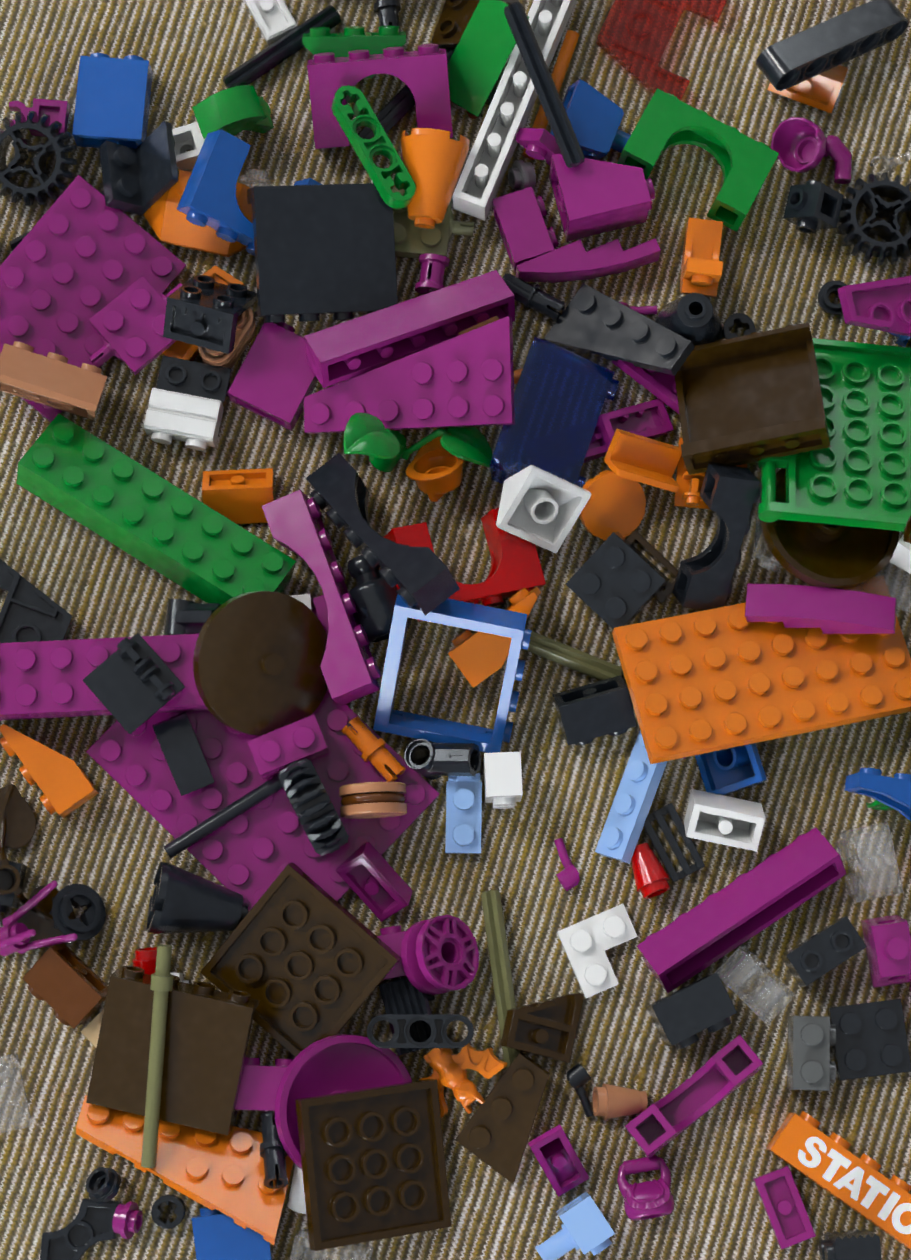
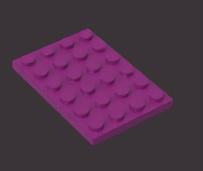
M78 175L0 265V353L4 344L13 346L14 341H18L34 347L33 353L47 357L48 352L67 357V364L80 368L82 363L94 366L88 357H91L102 348L104 343L101 335L91 325L89 319L141 276H144L155 290L164 294L186 268V264L123 211L106 206L105 196ZM21 398L50 423L58 414L63 413L62 410Z

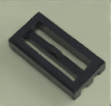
M672 803L647 815L643 828L672 883L705 867L691 838L686 837L685 827ZM668 813L694 862L693 865H688L663 815ZM657 821L682 871L676 873L650 822Z

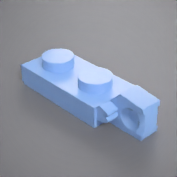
M476 773L475 776H448V781H446L445 854H481L482 782H480V773Z

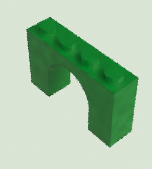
M657 88L623 148L617 164L643 168L645 179H648L660 156L670 147L690 144L705 149L715 157L723 173L722 187L707 217L715 221H723L724 226L737 232L779 153L772 150L765 143L757 142L742 134L735 127L728 126L712 118L705 111L682 102L675 95Z

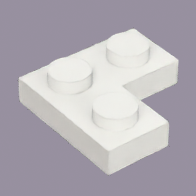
M620 904L557 932L585 999L619 984L605 951L638 937L624 904Z

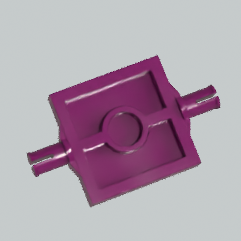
M141 276L91 317L89 322L101 335L104 343L102 348L91 357H88L94 366L100 367L114 356L123 361L136 375L174 344L177 340L163 337L167 297L183 284L179 283L164 296L155 290L144 276Z

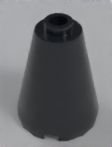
M690 293L668 303L661 309L655 319L656 323L690 340L694 346L722 339L723 329L721 320L710 300L700 293Z
M160 862L153 882L155 885L153 896H150L146 930H148V933L154 934L234 931L248 914L249 904L243 903V895L173 864Z

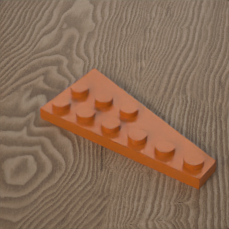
M85 1095L76 1125L77 1135L112 1155L118 1154L134 1163L135 1168L144 1173L149 1171L163 1179V1183L210 1210L216 1209L234 1219L235 1224L244 1229L248 1227L263 1235L265 1241L275 1245L294 1162L288 1155L285 1156L288 1178L286 1186L276 1188L275 1179L273 1180V1188L266 1187L264 1185V1158L260 1156L259 1150L260 1144L263 1143L262 1132L234 1126L229 1135H223L159 1120L156 1167L144 1168L141 1167L145 1116L86 1103L87 1095Z

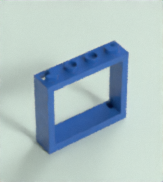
M398 594L394 605L373 730L416 739H426L436 743H475L479 746V751L500 752L502 742H510L513 722L506 720L508 711L516 712L520 691L513 690L514 680L522 682L526 660L519 659L521 649L528 650L532 630L525 629L527 614L447 598L425 616L416 605L409 608ZM409 618L512 638L494 729L393 710Z

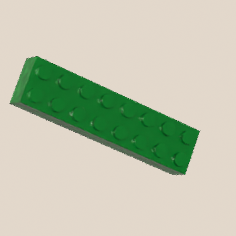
M61 414L54 418L18 462L16 484L206 603L223 604L235 596L254 591L282 593L291 581L296 564L294 559Z

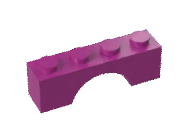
M738 1035L680 1086L650 1105L625 1125V1129L649 1159L761 1070L763 1063L741 1035Z

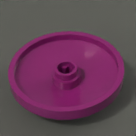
M343 1034L326 1037L302 1050L284 1072L275 1100L276 1129L282 1146L292 1161L302 1169L295 1099L412 1082L403 1062L389 1048L376 1047L370 1042L368 1037Z

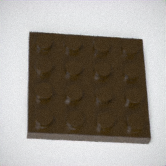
M291 862L284 868L200 973L223 992L229 993V990H242L250 993V998L260 1000L259 1006L254 1011L253 1020L296 1057L302 1050L314 1042L338 1035L401 957Z
M436 1079L295 1099L311 1250L319 1251L452 1227Z

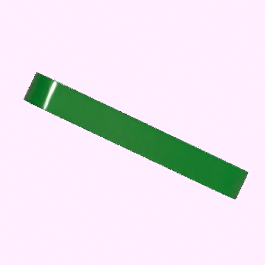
M342 86L337 90L332 101L331 109L383 201L391 208L402 209L407 207L415 194L416 186L414 180L361 90L354 86ZM343 99H345L348 103H355L353 110L349 104H342ZM366 126L373 131L374 137L363 139L357 134L356 128ZM383 155L389 159L391 166L380 168L373 162V157ZM394 185H395V187H396L398 190H401V189H404V190H405V193H404L403 196L401 195L400 192H395V193L392 192V189H393Z

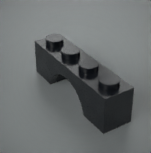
M708 463L699 496L710 510L717 514L718 526L713 541L703 552L692 558L682 560L672 593L683 608L709 610L724 607L725 601L731 596V580L735 568L741 562L743 538L749 533L752 507L760 496V481L749 468Z

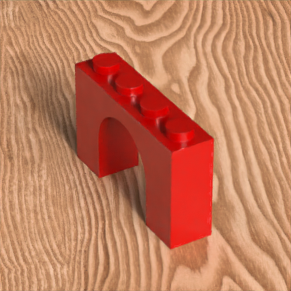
M499 508L492 509L481 518L491 556V567L486 580L478 584H463L456 581L460 589L451 595L449 599L474 604L482 603L484 606L495 607L503 604V599L512 597L525 587L530 592L535 587L540 589L546 585L536 545L498 528L496 521ZM426 522L393 528L384 536V538L395 543L407 546L429 547L434 553Z

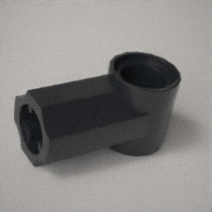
M169 599L163 635L199 634L210 615L222 604Z
M416 739L407 746L404 753L406 764L429 780L438 779L441 776H475L481 768L482 758L479 746L475 743H430L426 739ZM430 755L427 762L423 764L424 759Z

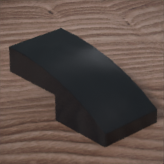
M186 711L152 725L181 796L215 782Z

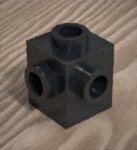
M814 180L806 181V184L792 185L783 218L795 224L796 230L803 233L813 234L818 229L837 228L844 195L828 187L826 184Z

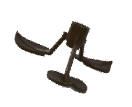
M10 784L0 789V895H7L13 892L24 905L46 886L35 888L28 900L19 887L21 881L19 871L9 865V860L6 857L5 846L11 849L23 847L32 839L36 829L35 815L31 807L22 797L17 787ZM56 888L18 920V923L25 924L29 930L34 929L36 931V935L30 937L29 942L64 935L59 929L53 928L55 922L53 916L49 914L53 904L51 899L59 892ZM74 911L68 916L69 920L76 918Z

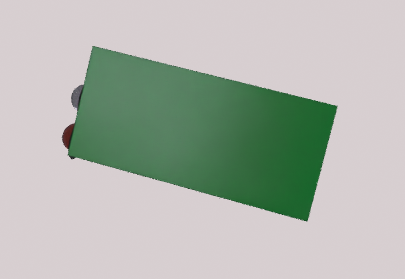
M502 0L479 1L447 64L451 105L454 109L464 108L467 110V115L471 119L483 117L481 111L516 45L504 14V8L509 4Z

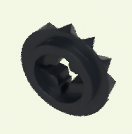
M70 884L62 888L51 899L53 904L49 914L53 916L55 922L53 928L59 929L64 935L77 934V942L88 940L101 931L105 923L106 910L103 900L91 887L84 884ZM73 907L75 909L87 907L83 911L84 913L80 915V919L69 920L68 916L73 911Z

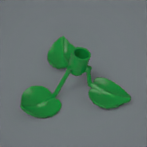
M360 412L352 415L344 431V454L367 455L371 464L383 472H391L400 458L408 460L412 453L437 437H441L440 443L444 449L460 459L493 468L495 464L487 439L474 426L438 428L409 448H406L407 441L404 435L395 430L385 429L380 419L368 413Z

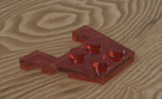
M615 0L597 37L596 44L653 94L658 88L666 93L675 95L682 101L690 80L658 67L684 10L718 23L728 0Z

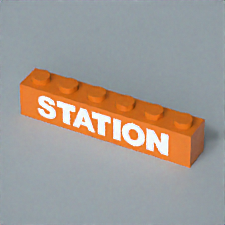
M802 1111L799 1116L796 1113L790 1112L766 1149L911 1250V1194L909 1193L911 1186L894 1174L891 1179L885 1177L878 1172L881 1165L863 1153L860 1158L848 1151L851 1144L836 1133L832 1132L830 1137L817 1129L821 1123L806 1112Z

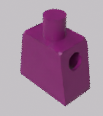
M899 915L861 920L873 988L909 983L911 981V936L907 920Z

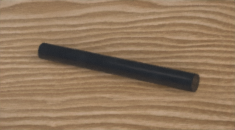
M279 774L163 846L169 857L173 858L281 790L283 786L279 780Z

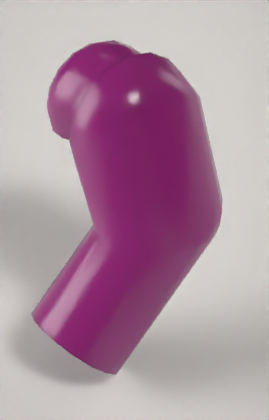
M828 135L824 157L830 156L835 162L834 182L837 184L851 183L852 154L839 137Z

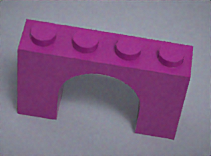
M438 44L419 45L418 51L404 52V47H388L383 49V54L373 55L369 54V50H353L348 52L349 57L335 58V53L325 52L314 54V59L308 60L307 69L315 149L350 146L348 138L331 109L335 93L342 86H355L360 80L373 74L393 75L410 88L415 99L417 128L450 131V138L453 137L446 49H439ZM343 99L342 104L346 105L347 101Z

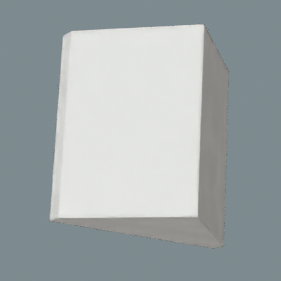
M530 465L504 480L496 526L553 553H557L592 494L586 489Z

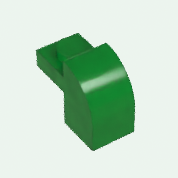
M252 85L236 86L222 90L192 107L203 139L206 138L207 133L220 129L235 136L243 130L264 134L274 128L270 118L271 110L268 103L262 96H257Z

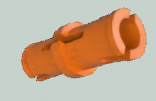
M359 716L353 718L349 722L352 726L348 727V725H345L341 732L362 753L360 757L365 762L370 761L387 780L386 782L396 781L398 779L396 775H402L406 768L385 748L386 742L382 738L377 739L361 721Z

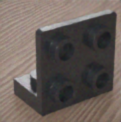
M163 121L136 149L107 140L99 147L105 204L108 207L142 216L178 181L179 169L176 164L175 139L173 138L172 125L169 122Z
M206 275L192 277L167 297L163 337L229 354L234 350L238 316L257 301V293L248 291L247 287L241 284L225 285L215 282L214 278Z

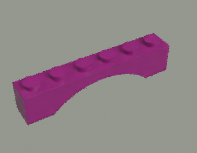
M298 490L263 505L262 509L273 538L284 548L300 556L308 564L323 590L328 609L329 630L326 650L320 667L332 699L342 706L380 690L377 678L381 677L380 669L374 657L369 658L365 646L369 644V640L362 625L357 626L354 620L353 613L357 612V608L349 592L344 593L341 582L345 580V576L337 560L332 561L329 550L333 549V544L327 530H321L317 518L322 517L316 500L314 497L309 499L301 490Z

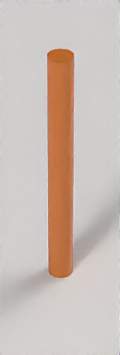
M567 30L551 74L558 94L580 36L579 33L573 30ZM540 104L532 128L546 129L548 120ZM524 148L522 155L528 159L534 160V158L528 156L525 153L526 149Z

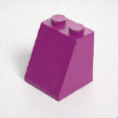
M562 154L552 155L549 180L566 242L646 223L648 212L652 210L651 199H655V191L651 178L645 179L643 168L584 158V162L580 165L568 168Z

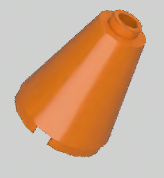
M412 128L411 135H408L406 130L402 131V160L416 186L415 194L407 206L408 218L415 221L414 226L423 229H434L435 224L443 222L470 149V140L465 136L460 135V139L457 141L450 139V131L440 129Z

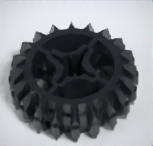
M29 111L26 120L23 113L17 112L14 117L15 124L10 118L5 117L2 121L6 130L4 131L0 128V184L4 183L0 188V195L7 196L12 191L11 202L19 203L23 197L25 206H32L34 198H36L39 205H45L47 201L46 193L52 200L58 199L59 196L55 187L57 186L65 191L68 185L63 181V178H75V173L68 171L67 168L68 165L78 164L77 159L68 158V153L76 151L77 148L76 145L64 144L70 139L71 134L66 131L58 135L62 128V123L55 121L50 125V115L43 114L38 121L37 112ZM27 130H38L46 135L49 140L33 146L28 139H24L21 133ZM13 140L11 144L15 149V157L6 165V152L10 142ZM53 150H55V168L52 175L48 177L50 173L46 168V161L54 153ZM27 152H39L33 158L34 167L33 165L25 164V161L29 158ZM27 171L41 185L27 188L17 183L12 177Z
M885 172L882 173L880 181H878L877 177L872 173L868 175L867 183L859 178L854 184L855 188L848 187L844 193L846 198H843L838 222L842 224L837 227V234H847L842 244L843 246L854 245L851 252L852 256L858 255L860 251L865 253L863 257L864 263H868L873 256L876 257L878 266L884 263L885 257L893 265L897 263L898 255L904 260L908 259L911 255V182L907 183L906 186L901 185V175H897L894 181H889V175ZM880 196L890 198L895 202H886ZM863 202L866 206L864 211L868 219L859 227L856 219V207ZM903 212H906L909 222L908 233L905 236H902L900 233L901 227L897 221ZM877 216H878L879 218H884V217H887V218H888V217L890 216L888 222H887L886 220H881V221H878V220H877V221L875 222ZM870 236H879L882 239H884L885 242L876 241L870 238Z
M305 758L299 762L295 761L287 765V768L279 771V780L315 852L322 856L329 852L332 853L348 843L349 836L312 762Z

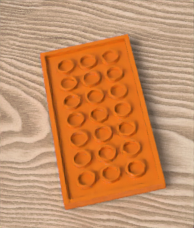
M883 576L872 578L857 587L844 589L890 597ZM745 602L615 627L612 632L650 764L911 712V657L897 616L895 634H823L821 628H785L783 622H747L745 618Z

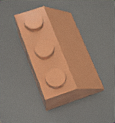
M14 341L13 346L4 344L0 353V391L93 421L95 420L107 383V376L101 374V368L82 363L81 368L67 364V357L48 352L47 357L33 353L34 347L18 341Z

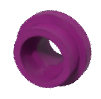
M129 1201L126 1204H119L113 1215V1232L120 1234L124 1239H131L134 1233L140 1231L142 1226L143 1213L139 1211L136 1202Z

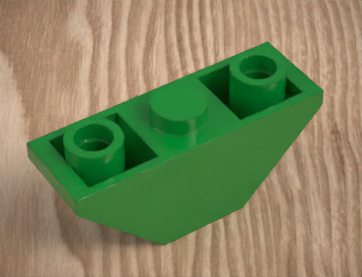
M350 26L344 27V33H330V27L310 28V33L303 34L302 43L313 55L332 52L335 53V58L349 57V51L362 49L369 50L370 55L383 54L384 48L402 47L406 43V32H399V26H379L378 32H365V27ZM376 74L369 75L365 78H373Z

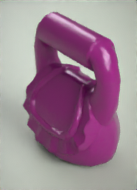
M654 1155L649 1159L643 1157L626 1160L620 1165L617 1183L624 1198L626 1215L630 1220L652 1219L673 1212L674 1199L670 1191L671 1174L662 1158ZM659 1169L661 1171L660 1179L658 1180L653 1179L652 1181L638 1184L636 1182L629 1184L626 1179V1175Z

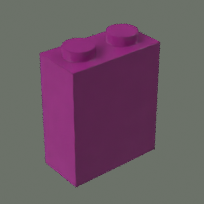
M264 322L227 393L231 402L293 431L304 409V397L312 394L319 380L307 363L304 338L295 334V329L285 322Z

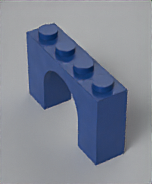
M222 129L207 133L177 210L186 214V219L197 226L205 227L207 225L217 231L216 235L219 238L232 243L237 241L247 246L246 251L255 256L253 223L241 212L236 198L237 180L251 145ZM312 178L296 181L294 185L322 184Z

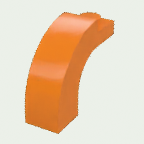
M688 218L681 264L680 294L700 293L706 297H717L718 283L723 270V261H719L723 221Z

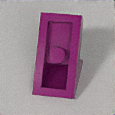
M560 1124L528 1143L558 1197L589 1179Z

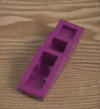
M656 238L623 251L619 240L616 239L586 252L580 239L516 265V277L525 282L547 283L589 280L623 273L656 262L659 259L661 249Z
M655 399L601 414L594 420L565 427L559 433L530 440L525 446L533 466L553 473L604 457L616 429L650 439L670 433L674 429L664 402L660 399Z
M747 584L745 618L747 622H783L785 628H821L823 634H895L897 600L888 596L828 587L790 584Z

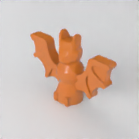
M470 1043L462 1047L458 1054H454L451 1048H433L423 1056L430 1067L433 1068V1073L431 1076L423 1077L419 1080H437L441 1118L448 1113V1107L444 1098L445 1087L453 1090L456 1100L461 1103L468 1114H471L473 1112L471 1104L475 1100L483 1104L485 1100L478 1092L474 1082L467 1078V1069L475 1070L486 1079H490L507 1066V1062L499 1060L494 1055L491 1047L486 1050H476L470 1046Z

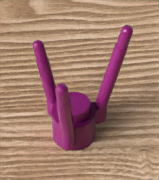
M51 881L15 913L2 919L3 926L0 927L1 956H9L15 952L23 954L33 949L77 940V934L73 933L29 942L30 937L36 935V931L34 929L29 930L23 923H18V920L57 887V881Z

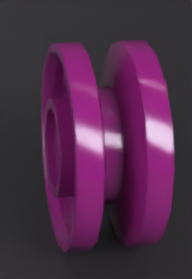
M447 914L416 922L407 929L401 942L400 957L403 971L410 983L421 993L434 996L463 989L473 981L477 973L479 951L476 939L470 928L457 917Z

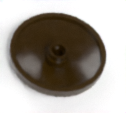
M781 468L776 473V502L786 503L785 468ZM780 519L774 522H763L760 520L765 541L781 566L799 580L818 587L849 589L866 583L888 564L899 539V531Z
M248 592L235 596L219 606L203 625L196 641L193 657L196 687L210 713L221 723L233 730L258 736L311 716L322 702L328 689L320 667L328 637L323 625L305 604L279 592Z

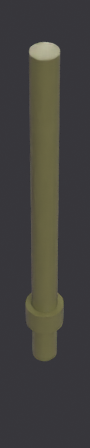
M167 944L157 945L155 973L151 974L150 990L154 991L141 1158V1167L144 1168L156 1167L169 991H173L174 975L170 974L172 945Z

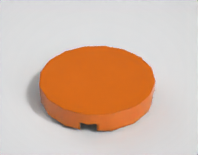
M612 470L602 471L598 473L600 475L595 476L593 479L590 478L582 487L590 491L592 495L579 515V519L582 521L583 527L590 534L600 539L607 540L613 532H619L624 537L629 536L640 525L645 514L646 497L643 487L636 481L616 476Z

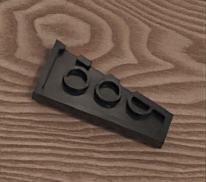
M584 283L544 338L550 346H565L572 348L575 352L583 354L589 352L616 362L622 360L633 363L637 367L673 376L676 375L695 348L690 340Z

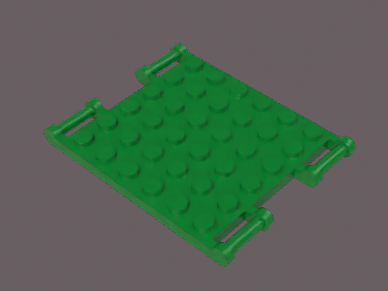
M813 338L831 447L783 457H766L758 461L762 479V503L758 506V518L763 522H774L780 519L904 532L906 523L911 516V348ZM777 468L786 469V503L776 502Z

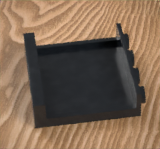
M373 183L254 186L247 189L248 204H252L258 300V311L254 312V317H264L265 323L286 322L285 316L299 315V322L320 321V314H333V320L354 319V313L369 314L398 304L393 208L383 201Z

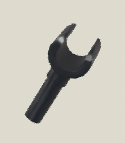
M577 1064L567 1072L566 1078L576 1091L577 1096H579L586 1117H591L594 1115L593 1108L583 1087L584 1084L591 1080V1077L581 1064Z

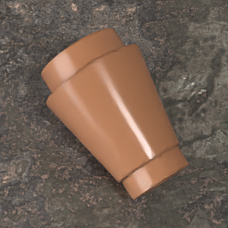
M603 1083L602 1087H594L593 1114L594 1116H602L603 1120L639 1114L647 1109L648 1099L646 1091Z

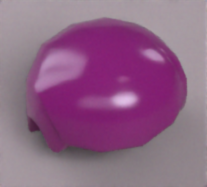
M790 117L782 121L773 132L771 149L779 153L777 158L784 168L792 172L807 173L817 167L826 154V137L820 127L812 121L802 117Z

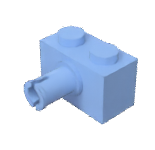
M585 1191L556 1211L564 1223L561 1225L562 1229L540 1245L535 1246V1249L543 1260H557L574 1248L576 1250L581 1249L584 1255L591 1251L594 1256L612 1244L609 1238L615 1233L591 1196Z

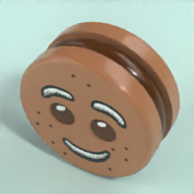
M365 782L343 785L339 788V797L342 798L340 815L342 818L348 819L386 818L405 815L407 813L406 797L404 795L406 794V784L402 782Z

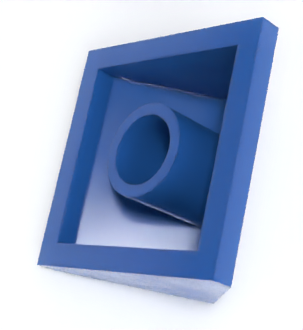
M755 743L695 755L706 792L727 795L760 785L767 780Z

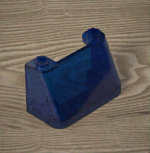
M535 337L514 392L515 424L503 425L490 464L491 480L504 484V480L533 465L582 488L587 479L581 476L582 466L603 405L606 404L607 399L614 401L620 381L615 380V372L554 343Z

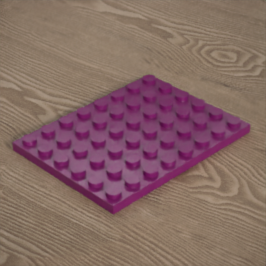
M327 689L322 702L312 714L316 717L329 753L310 761L349 836L348 843L332 853L329 852L322 856L316 853L284 788L187 848L226 888L243 895V903L249 904V910L253 908L284 868L291 862L338 902L351 888L336 872L337 867L366 842H370L382 856L440 795L386 743L385 748L406 768L402 775H396L398 779L394 782L406 784V794L404 795L406 797L407 813L401 816L386 818H342L340 815L342 798L339 797V788L341 786L365 782H386L387 780L370 761L365 762L360 757L362 755L360 750L341 732L345 725H348V727L352 726L349 722L358 715L346 704L341 706L335 702L330 695L329 689ZM209 710L186 711L215 782L181 796L152 726L183 712L155 713L130 735L116 720L86 751L175 839L277 775L262 779L247 743V741L259 737L258 735L241 733L227 727L217 720ZM361 719V721L367 726V728L375 735L377 739L381 738Z

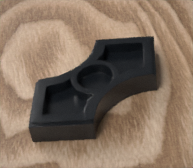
M83 1198L77 1216L68 1226L58 1231L44 1232L42 1234L40 1260H81L84 1253L93 1244L103 1240L116 1239L118 1234L113 1232L112 1221L115 1209L121 1204V1201L110 1200L106 1203L98 1204L90 1198Z

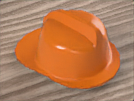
M437 437L421 447L405 470L407 477L415 480L420 491L427 494L432 502H437L445 493L459 487L463 478V462L465 460L452 455L444 449L440 443L441 437Z

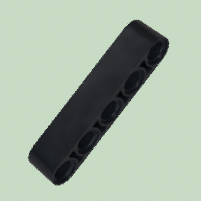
M872 0L767 47L758 56L756 65L775 89L782 91L892 42L903 34L908 27L909 21L891 0Z

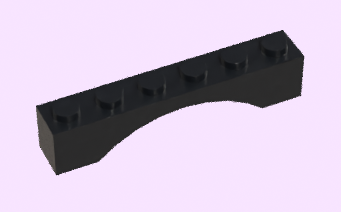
M340 453L306 478L313 489L309 496L311 498L314 497L321 511L325 508L328 509L326 514L337 529L343 526L346 528L343 533L355 548H358L360 545L364 548L361 550V553L373 568L380 565L379 573L391 588L395 585L400 587L397 592L409 608L416 605L426 616L460 589L448 567L429 547H412L395 543L380 536L371 528L367 507L369 491L357 471Z

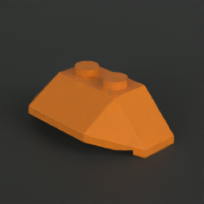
M179 169V177L176 184L143 214L162 243L230 257L247 247L237 241L232 243L219 238L216 235L217 231L207 225L205 227L197 226L186 219V214L177 210L192 173ZM237 182L236 198L239 208L244 216L253 223L252 204H248L247 189L250 187Z

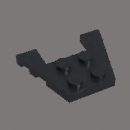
M0 559V590L8 592L0 612V643L66 640L74 617Z

